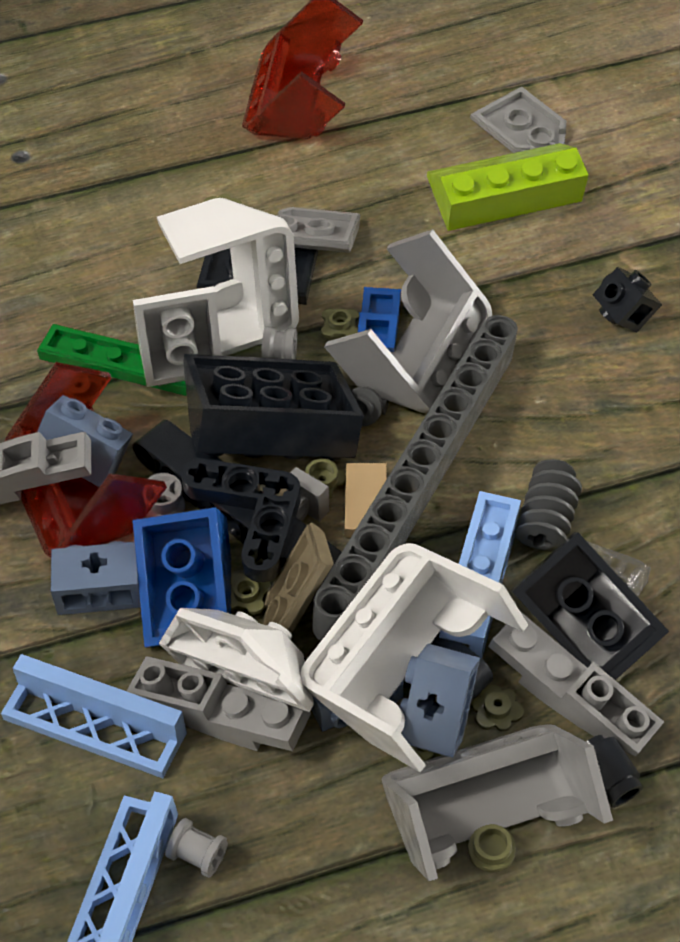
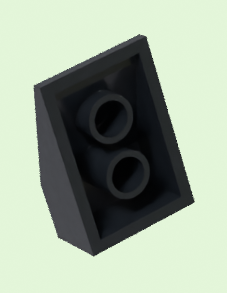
M574 532L511 589L564 649L587 668L594 662L614 680L620 677L669 633V630L579 532Z

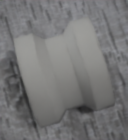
M265 327L262 338V358L296 360L297 329L288 328L283 332L276 331L274 327Z
M159 473L147 478L142 484L141 494L147 518L185 512V501L182 496L183 489L180 480L176 476L169 473Z

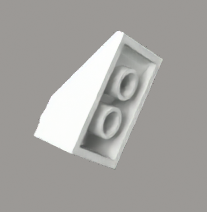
M214 286L133 300L137 337L147 387L184 381V354L222 356Z

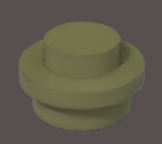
M496 824L485 825L475 830L471 835L468 844L469 857L474 865L483 871L500 872L512 864L516 854V843L510 832L502 826Z

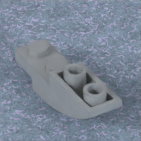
M40 432L0 443V504L21 500V490L91 475V439L86 432L46 440Z
M522 612L521 614L528 623L524 632L506 624L491 640L488 647L522 675L518 683L550 708L594 737L597 735H602L604 738L615 737L626 753L636 756L664 723L662 719L598 665L592 662L587 668Z
M148 656L145 657L127 689V692L182 711L186 727L258 751L261 744L293 752L311 715V712L244 688L228 685L222 674Z

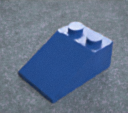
M214 507L133 520L145 648L161 646L159 642L180 608L214 609L231 614V551L227 517L221 511Z

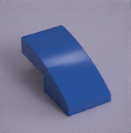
M364 287L358 332L372 329L390 352H395L401 306V289Z

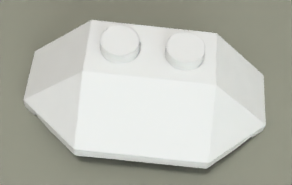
M180 608L159 642L179 664L222 674L227 683L310 712L314 705L312 694L301 680V669L305 663L304 655L291 641L292 634L275 622H269L268 625L260 624L253 617L243 612H237L236 615L214 609Z

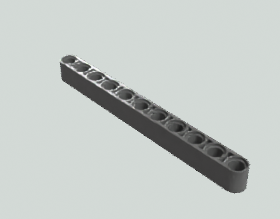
M493 315L483 322L317 591L314 599L312 627L314 635L320 641H322L387 555L396 547L403 545L409 537L512 361L518 330L517 324L513 319L507 316Z

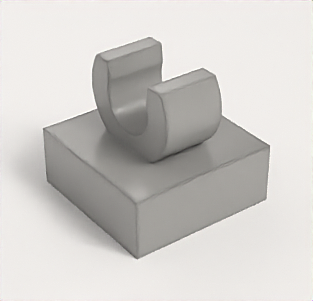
M295 467L290 473L298 478L301 492V502L296 517L302 521L308 514L320 522L330 511L329 486Z

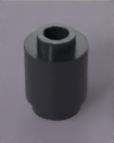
M597 735L586 741L594 746L607 799L611 807L621 806L638 795L643 789L642 784L638 780L640 773L616 738H604L602 735Z

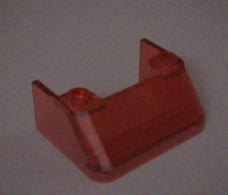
M310 0L271 38L263 49L242 127L257 136L310 139L312 136L318 137L325 129L327 123L345 108V102L320 85L321 77L327 70L331 72L337 67L342 57L339 54L342 43L362 25L363 20L337 0Z
M55 362L7 434L5 441L38 432L46 410L62 395L79 400L86 408L95 412L92 406L111 380L110 373ZM109 473L100 487L79 477L21 490V500L44 553L51 557V549L67 548L72 545H103L132 534L134 532L133 520L145 518L167 486L164 481Z

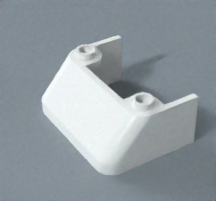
M215 198L157 217L158 224L179 264L230 248L233 279L219 283L214 287L222 356L262 344L265 327H274L276 331L283 332L288 328H296L299 322L294 235L283 218L225 198Z
M403 544L393 549L308 657L301 669V680L316 699L365 740L421 772L426 766L401 734L405 725L404 713L395 702L389 700L404 680L411 657H418L427 644H431L440 630L455 637H464L474 633L488 615L522 632L527 628L528 623L503 584L419 545Z

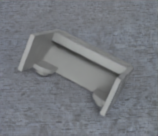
M433 229L390 243L387 247L389 253L408 275L402 286L401 299L405 308L413 317L397 344L395 352L391 354L372 329L327 341L324 346L358 387H369L375 390L382 399L421 413L429 412L483 322L492 316L491 305L487 298Z
M551 724L530 727L457 750L453 758L441 755L423 761L426 766L421 772L406 766L384 775L381 779L386 798L410 860L428 881L438 879L436 869L445 867L451 862L450 857L457 852V843L469 840L475 830L485 825L496 824L506 828L541 816L546 820L555 821L557 826H569L582 821L583 814L589 813L603 823L613 821L594 746Z

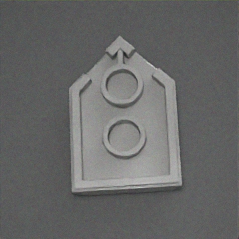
M522 86L470 114V119L513 153L558 143L565 144L567 121Z
M289 207L279 210L278 215H276L283 218L293 232L295 248L350 253L360 225V214Z

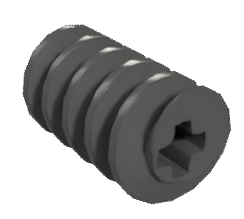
M547 459L538 462L533 468L532 478L530 479L525 501L521 508L516 530L514 531L516 538L528 547L553 552L570 534L571 522L575 516L574 509L578 506V496L581 495L582 485L576 478L574 468L566 461Z

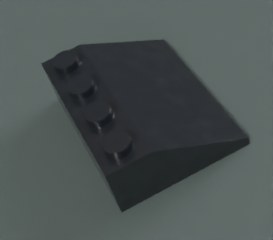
M184 354L183 364L190 433L197 453H204L213 457L224 454H243L251 458H260L264 455H277L288 459H300L303 456L322 457L331 461L340 460L341 458H356L364 415L336 362Z

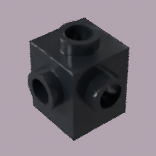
M617 267L612 273L608 274L603 279L599 288L592 294L601 305L599 312L609 322L623 326L636 333L662 306L660 301L649 290L652 284L643 274L637 270L630 273L620 267Z

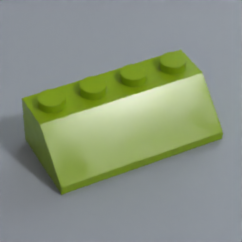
M561 143L427 172L429 184L447 231L582 202L589 176L577 147Z

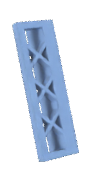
M479 491L460 557V565L498 583H503L515 537L514 531L517 527L521 500ZM488 615L482 625L470 635L455 637L440 630L439 638L468 644L469 649L482 659L493 617Z
M20 655L13 667L18 685L1 712L3 720L154 776L164 778L187 734L182 711L29 656ZM28 694L45 699L48 707L31 715L18 711ZM75 710L83 713L87 721L85 724L67 729L59 726L56 717ZM52 719L53 723H50L46 720ZM116 725L124 728L127 738L108 744L99 740L96 731ZM91 733L93 738L86 735ZM153 739L166 743L158 761L141 756L137 745Z
M154 791L151 802L123 796L67 942H132L178 817L173 796ZM131 812L145 815L139 834L133 840H130L125 830ZM123 837L126 844L118 847L120 840ZM131 853L121 881L114 885L108 874L112 862ZM106 880L109 888L101 892ZM114 897L104 927L96 930L91 920L94 908ZM89 926L92 934L84 937L86 929Z

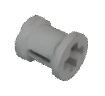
M183 818L169 838L165 856L173 861L180 858L200 868L201 874L209 878L216 872L225 855L228 845L227 838L222 835L215 838L194 828L191 820Z

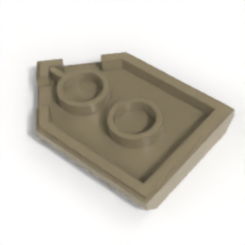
M313 523L307 524L281 571L268 590L264 607L267 608L263 620L264 625H268L269 622H275L292 633L334 563L325 532Z

